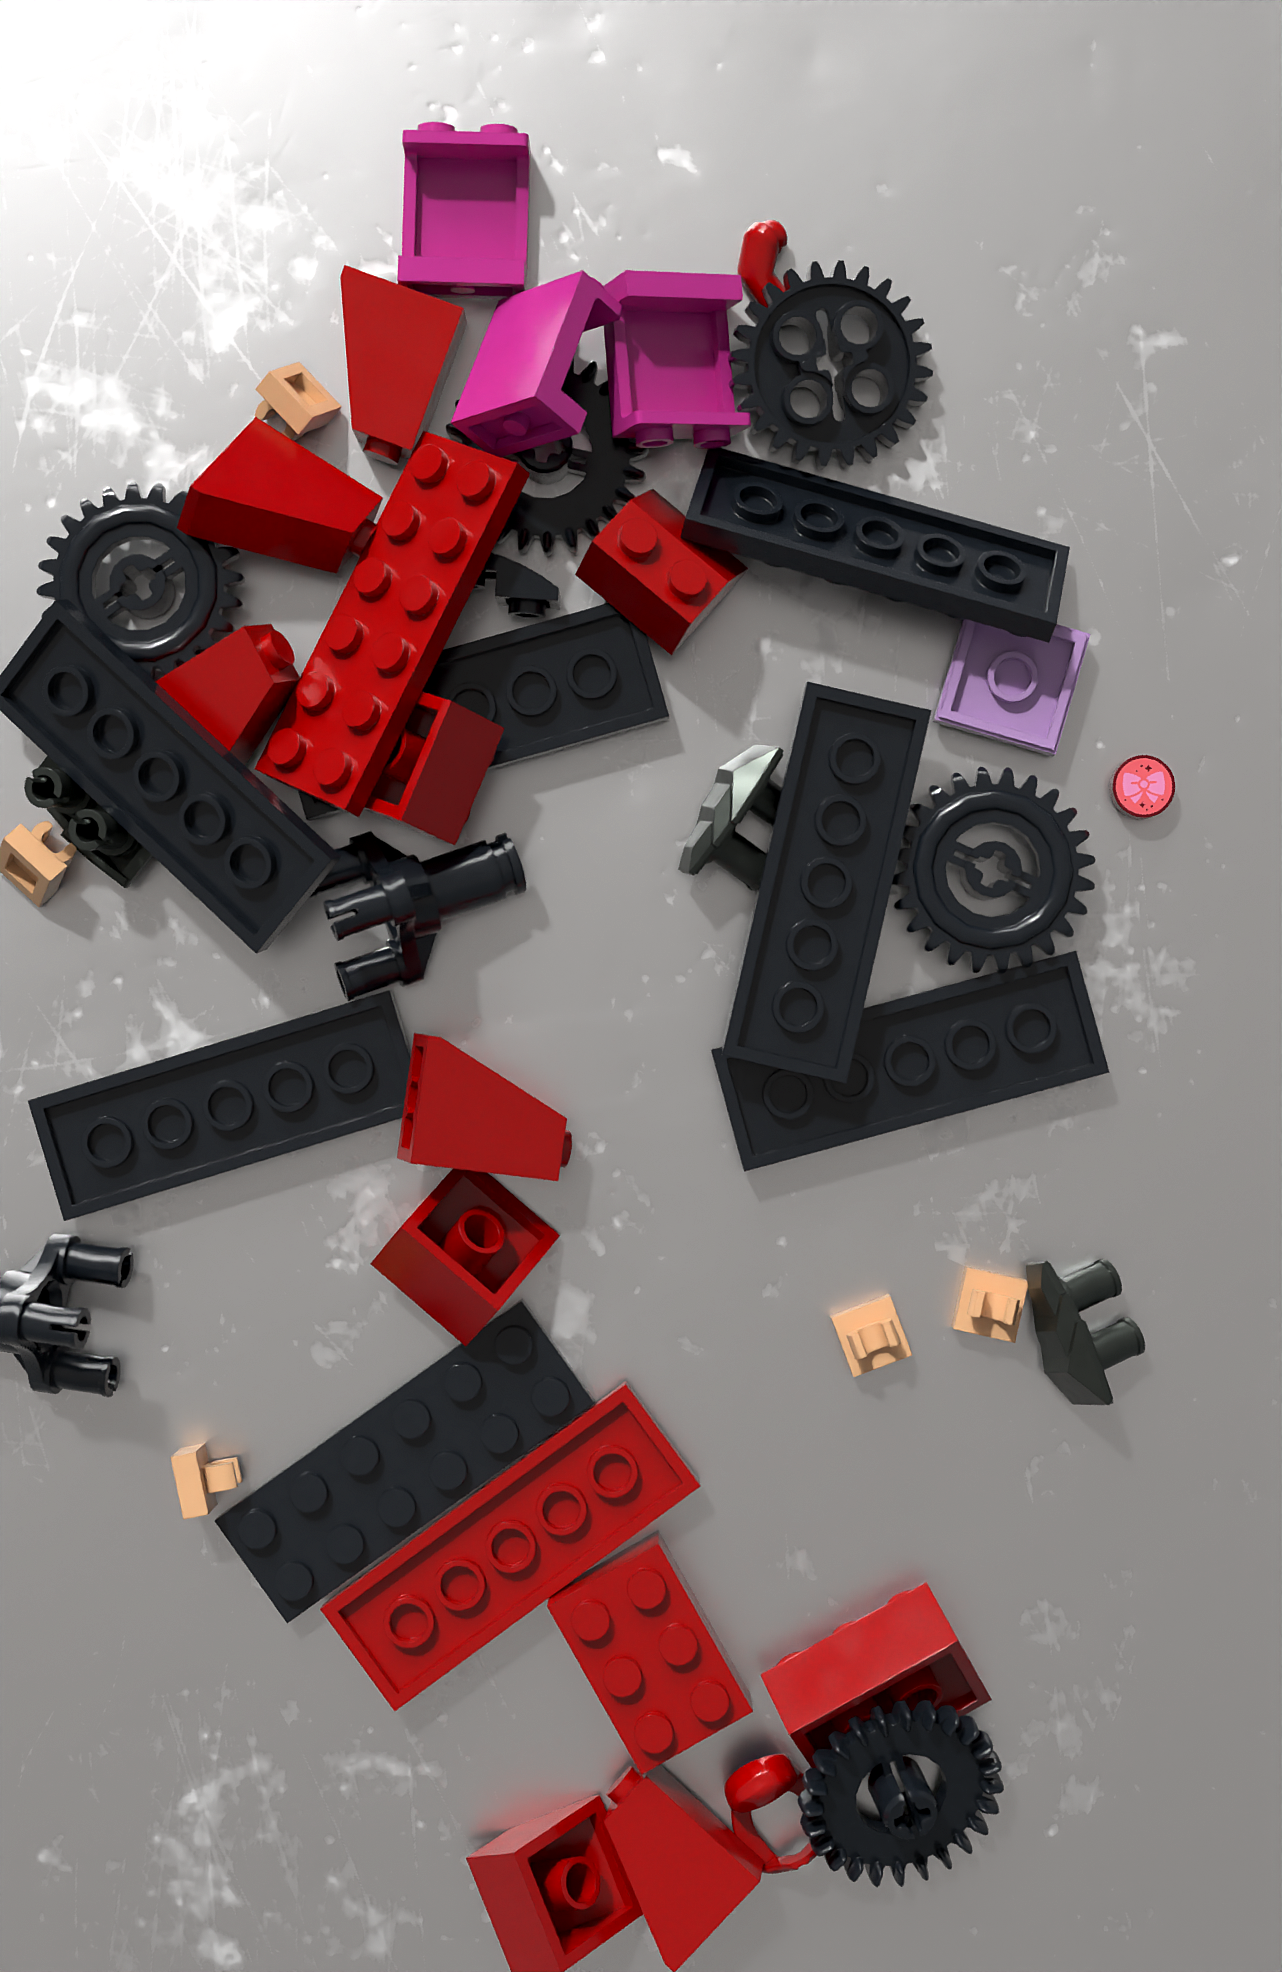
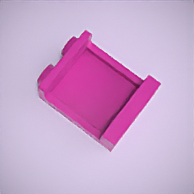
M425 122L419 124L417 130H403L402 145L405 153L402 255H398V284L435 298L504 299L526 291L531 167L529 135L518 133L517 128L506 124H487L480 127V132L455 131V127L447 123Z
M584 270L499 300L454 412L451 424L485 452L499 457L580 434L587 412L566 395L561 388L582 333L618 321L621 317L623 306L604 289L599 281L590 277Z
M625 270L603 286L623 306V311L618 321L603 325L612 438H635L636 446L641 448L668 446L674 443V439H693V446L695 448L713 449L730 445L732 436L751 427L750 413L735 412L733 388L729 387V382L732 379L731 362L728 361L730 344L727 310L743 300L741 275Z

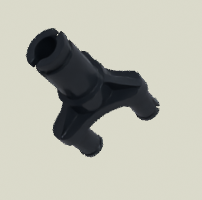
M369 831L349 838L350 845L335 849L342 857L310 895V899L317 897L318 894L362 880L365 885L369 883L371 887L334 900L323 901L327 920L350 912L355 914L354 916L333 922V925L330 926L336 941L343 940L346 936L384 923L390 938L386 940V947L343 962L334 963L341 990L347 1001H351L357 996L397 982L402 987L422 981L436 934L441 931V921L504 900L507 893L513 891L515 895L524 893L526 891V880L516 848L512 840L507 838L506 833L497 835L494 842L487 844L486 840H482L420 862L416 855L407 856Z
M54 1233L49 1237L46 1245L21 1269L9 1270L0 1277V1352L13 1353L26 1371L30 1388L33 1391L58 1394L62 1389L101 1394L104 1397L113 1396V1391H116L120 1380V1361L115 1356L104 1357L70 1352L67 1347L76 1350L84 1348L90 1331L66 1328L65 1326L78 1327L79 1324L90 1325L91 1316L87 1308L66 1307L69 1287L76 1280L125 1288L131 1279L134 1264L133 1253L130 1252V1248L81 1243L78 1236Z

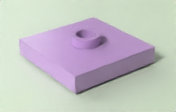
M967 619L962 620L933 722L1053 757L1057 752L1090 634L1056 624L1051 640L1048 643L1030 637L1015 636L1005 630Z

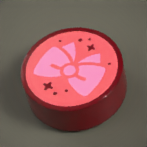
M1139 755L1124 761L1115 769L1110 779L1109 793L1114 806L1122 814L1133 819H1147L1160 814L1170 805L1175 794V780L1170 768L1162 760L1149 755Z

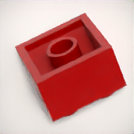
M651 489L631 499L592 540L575 575L670 655H673L742 578L748 567L728 551L713 550L700 543L680 538L686 516L657 491Z
M421 692L364 809L455 846L463 826L470 816L471 807L487 769L494 759L496 748L505 728L453 701Z
M452 1169L403 1223L370 1264L464 1346H467L499 1311L560 1235L490 1174Z
M600 1795L590 1796L513 1827L466 1857L511 1972H564L643 1915L604 1824L607 1812Z

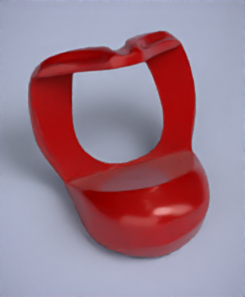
M784 1754L765 1756L745 1764L736 1770L724 1785L725 1797L731 1809L734 1834L764 1861L762 1872L767 1874L798 1870L800 1866L809 1864L817 1856L809 1842L795 1855L778 1857L762 1840L752 1821V1810L768 1805L787 1791L799 1797L801 1792L805 1790L801 1780L803 1773Z

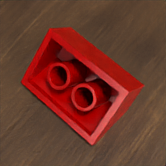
M927 1582L913 1590L896 1594L886 1605L857 1621L842 1624L834 1630L832 1635L803 1651L788 1654L776 1666L760 1674L789 1736L811 1768H816L812 1756L818 1749L832 1748L828 1736L834 1731L848 1733L850 1731L848 1720L854 1716H858L863 1721L869 1720L871 1708L881 1706L887 1714L892 1712L893 1705L897 1701L906 1700L909 1709L914 1710L918 1702L929 1700L932 1702L935 1711L941 1706L949 1705L955 1708L959 1717L992 1700Z

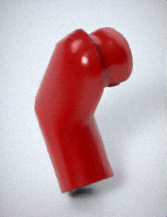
M775 220L756 222L747 229L743 236L737 268L738 275H741L742 283L757 303L767 308L769 306L761 290L768 282L777 286L783 293L785 292L783 284L774 273L778 253H780L782 247L787 245L788 237L785 228Z

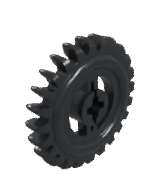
M573 357L561 388L566 395L587 412L582 428L588 435L592 452L573 448V440L570 436L554 441L556 452L559 454L550 453L546 463L537 461L533 448L504 456L519 460L520 466L530 473L528 478L539 484L559 482L569 472L585 476L584 479L570 492L554 498L533 497L521 491L496 544L503 543L512 533L518 534V550L520 553L527 552L534 538L540 539L546 556L552 555L556 539L558 538L563 539L569 551L576 552L578 549L577 533L583 531L593 540L600 533L597 522L601 519L609 523L618 514L614 504L626 505L631 499L635 498V495L625 487V484L641 483L646 479L645 472L630 465V462L646 457L649 449L637 447L636 443L629 442L632 438H612L608 380L598 386L595 384L598 371L595 361H591L578 375L574 373ZM459 400L455 401V407H457ZM451 423L446 425V432L450 437L464 445L484 451ZM574 460H577V461L586 462V463H585V464H581V463H577V462H573V461H574Z
M132 481L127 486L125 499L120 500L114 490L108 486L103 489L102 507L97 508L87 498H83L80 501L84 516L81 521L68 515L61 517V523L69 535L66 539L55 536L47 538V544L58 553L57 559H47L39 562V569L52 575L53 581L39 586L36 592L43 598L53 600L68 599L154 680L157 669H160L165 676L177 668L178 662L183 661L185 663L197 656L196 651L199 648L206 650L216 644L211 636L213 631L228 634L235 632L234 626L222 616L223 610L243 609L242 601L226 593L227 588L245 583V577L239 572L225 569L226 565L240 557L238 549L234 547L217 548L219 543L189 536L177 529L187 497L186 491L179 492L169 503H166V489L162 483L155 484L148 497L143 498L139 485ZM132 540H152L169 548L168 551L156 559L143 554H131L122 558L113 567L110 574V590L96 598V575L102 560L115 547ZM174 561V563L171 564L169 567H167L166 569H163V568H165L166 566H168L170 563H172V562ZM184 571L185 594L178 610L165 623L148 630H129L111 621L125 610L140 618H155L162 615L171 606L175 597V585L172 579ZM140 575H144L151 581L148 585L152 594L144 600L135 593L137 586L134 580ZM116 600L115 603H113L112 605H110L109 607L106 608V606H108L109 604H111L112 602H114V601ZM50 607L42 613V618Z
M979 767L976 771L974 786L970 787L961 774L954 773L951 776L952 795H948L936 785H931L928 793L934 808L930 809L919 803H912L909 807L911 813L920 824L918 827L905 825L903 838L910 843L909 848L900 849L897 862L906 865V871L895 874L892 885L907 887L909 893L894 903V909L916 910V916L906 927L908 933H913L926 927L931 930L924 945L926 952L934 950L944 942L949 944L946 964L949 966L954 965L964 952H968L970 968L973 973H978L982 969L987 956H992L997 972L1003 974L1007 971L1010 953H1014L1021 965L1029 968L1033 962L1031 946H1037L1046 955H1053L1055 953V946L1050 933L1053 931L1067 938L1072 937L1074 931L1066 920L1065 915L1067 913L1080 916L1087 914L1086 906L1074 896L1076 892L1090 891L1095 888V884L1091 880L1079 875V869L1094 864L1095 857L1089 854L1077 853L1076 846L1088 839L1089 832L1087 830L1069 831L1067 826L1076 816V808L1071 807L1058 813L1053 809L1059 797L1058 789L1050 790L1041 798L1037 797V777L1035 775L1029 776L1021 787L1017 788L1014 785V776L1011 768H1005L997 784H992L986 768ZM997 824L1010 827L1027 840L1035 853L1038 869L1037 877L1022 871L1020 857L1006 843L989 841L975 848H970L956 840L961 834L974 826ZM957 852L965 857L961 859L955 856L954 853ZM995 856L999 859L997 870L1005 874L1004 878L1008 880H996L986 887L981 883L983 872L975 868L976 864L972 862H984ZM946 864H951L960 869L959 874L962 885L975 898L992 900L1013 892L1027 900L1024 905L1007 915L989 917L973 913L957 901L949 888ZM1020 880L1026 884H1029L1030 886L1029 888H1026L1014 881Z
M906 1700L894 1703L891 1713L886 1714L881 1706L871 1708L869 1720L863 1721L858 1716H854L848 1720L850 1728L848 1733L834 1731L828 1736L832 1746L831 1749L821 1748L813 1754L812 1760L816 1768L808 1769L801 1779L805 1790L801 1792L797 1801L803 1813L800 1824L804 1833L809 1837L814 1853L819 1857L824 1856L827 1865L834 1872L844 1866L846 1874L852 1882L858 1880L865 1864V1869L871 1883L878 1887L883 1877V1869L885 1866H889L896 1883L903 1887L905 1883V1868L909 1863H913L921 1877L928 1881L927 1863L929 1856L934 1855L947 1869L951 1870L952 1862L947 1846L953 1843L966 1853L972 1854V1845L964 1830L971 1828L977 1833L988 1835L987 1823L978 1810L985 1814L996 1815L999 1813V1806L993 1794L1002 1793L1004 1790V1785L998 1774L1002 1769L1001 1761L997 1753L993 1751V1743L989 1735L978 1729L974 1718L966 1715L958 1717L953 1706L944 1705L935 1711L931 1701L921 1700L917 1703L914 1710H910ZM911 1754L927 1757L940 1766L941 1785L935 1798L918 1763L912 1758L902 1755ZM891 1762H893L903 1784V1792H901L893 1775ZM869 1772L868 1790L882 1822L871 1820L857 1809L856 1794L862 1780ZM904 1805H906L907 1815H905L903 1810Z

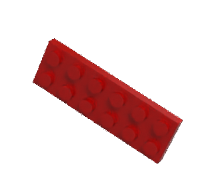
M426 431L422 432L376 524L377 529L364 548L254 768L255 770L358 818L360 817L530 475L528 471L516 462Z
M625 1381L325 1602L320 1610L392 1709L396 1711L701 1486L700 1481Z

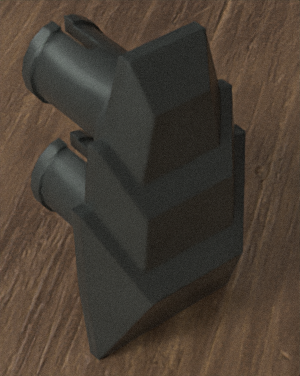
M754 745L718 768L714 786L701 805L696 827L684 846L678 870L694 876L700 872L705 864L714 861L745 883L749 889L753 891L759 889L766 853L736 832L735 828L738 823H741L748 810L773 827L782 787L772 781L770 776L783 757L782 753L784 750L780 747Z
M47 756L40 766L32 771L34 778L27 777L25 780L24 790L27 799L38 808H47L46 810L64 830L61 836L66 841L73 843L84 857L122 887L128 888L153 855Z
M1100 1259L1095 1261L1093 1265L1061 1279L1048 1261L1026 1264L1028 1290L1032 1300L1035 1332L1041 1346L1044 1373L1073 1405L1112 1404L1113 1396L1104 1370L1132 1356L1144 1353L1145 1341L1143 1334L1137 1324L1129 1317H1123L1117 1320L1116 1323L1090 1334L1086 1321L1081 1319L1079 1312L1121 1294L1122 1283L1117 1270L1107 1259Z

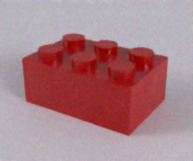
M659 1531L582 1573L548 1598L547 1608L641 1775L753 1712L750 1692Z

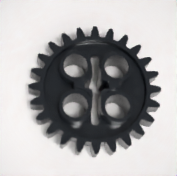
M814 261L807 268L805 282L791 268L783 275L784 293L770 282L761 290L769 306L768 308L755 302H750L745 308V313L755 323V326L738 325L733 332V335L739 341L745 343L747 347L746 349L734 350L728 355L729 362L744 367V373L732 378L729 382V387L747 389L749 394L736 409L738 412L743 413L753 410L757 411L760 417L750 430L753 435L767 428H770L775 433L769 447L771 452H775L786 442L792 444V463L798 464L809 450L814 451L817 469L822 470L827 466L831 453H836L843 469L849 468L853 465L855 448L859 450L867 461H870L878 456L875 438L890 448L899 442L897 433L892 426L893 423L907 429L915 424L916 419L906 408V405L921 406L927 401L928 396L915 388L914 383L928 380L933 376V370L917 365L916 359L932 349V345L925 342H914L912 334L925 322L923 318L904 320L901 314L911 301L909 296L900 298L893 303L886 298L891 288V279L887 278L875 289L868 286L869 267L864 266L854 279L851 280L846 277L844 261H837L829 277H824L819 263ZM819 310L824 311L827 315L829 357L834 362L842 361L844 367L834 376L835 392H837L838 401L844 411L843 421H837L833 415V383L829 370H818L817 363L826 355L827 350L822 329L816 318V313ZM851 314L864 319L869 328L867 343L855 344L846 339L841 330L843 316ZM795 325L802 328L809 340L807 353L794 355L787 352L779 340L781 327ZM859 376L868 377L878 385L880 400L877 406L866 407L858 403L852 393L854 378ZM806 387L817 395L820 402V410L817 416L805 418L793 410L790 403V395L794 388Z

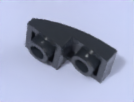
M491 552L473 589H484L485 580H496L495 598L498 606H509L508 615L514 617L545 618L546 609L560 610L561 596L557 586L530 568Z

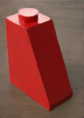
M344 265L340 280L352 430L358 442L365 444L362 450L365 454L382 462L398 465L400 457L409 460L422 432H428L467 326L464 308Z
M255 417L190 485L177 529L189 536L337 574L353 554L360 558L364 548L377 529L374 520L383 497Z
M272 624L241 627L155 682L240 762L246 765L291 696L300 677L293 665L295 656L287 639L279 631L275 630Z
M414 1033L397 1159L411 1164L559 1181L560 1167L565 1168L567 1166L572 1150V1135L569 1130H566L567 1118L445 1039Z
M658 1765L641 1775L640 1771L638 1772L630 1766L620 1775L606 1794L612 1801L604 1819V1824L662 1959L668 1968L676 1972L757 1886L761 1879L764 1861L664 1767Z

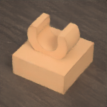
M300 362L269 371L255 389L265 399L258 405L255 417L263 421L272 418L278 413L286 421V428L282 434L293 441L301 438L305 432L327 425L342 407Z
M49 821L37 824L32 832L22 824H19L3 838L0 846V872L38 907H41L57 892L65 870L70 866L77 847L70 843L61 852L53 853L43 844L49 837L53 827Z
M965 1266L951 1327L956 1330L1015 1343L1028 1288L1027 1280Z
M889 1294L830 1316L853 1377L912 1356Z
M205 1443L180 1448L171 1456L183 1520L208 1515L217 1506L215 1492L237 1488L238 1483L243 1482L238 1457L209 1463Z

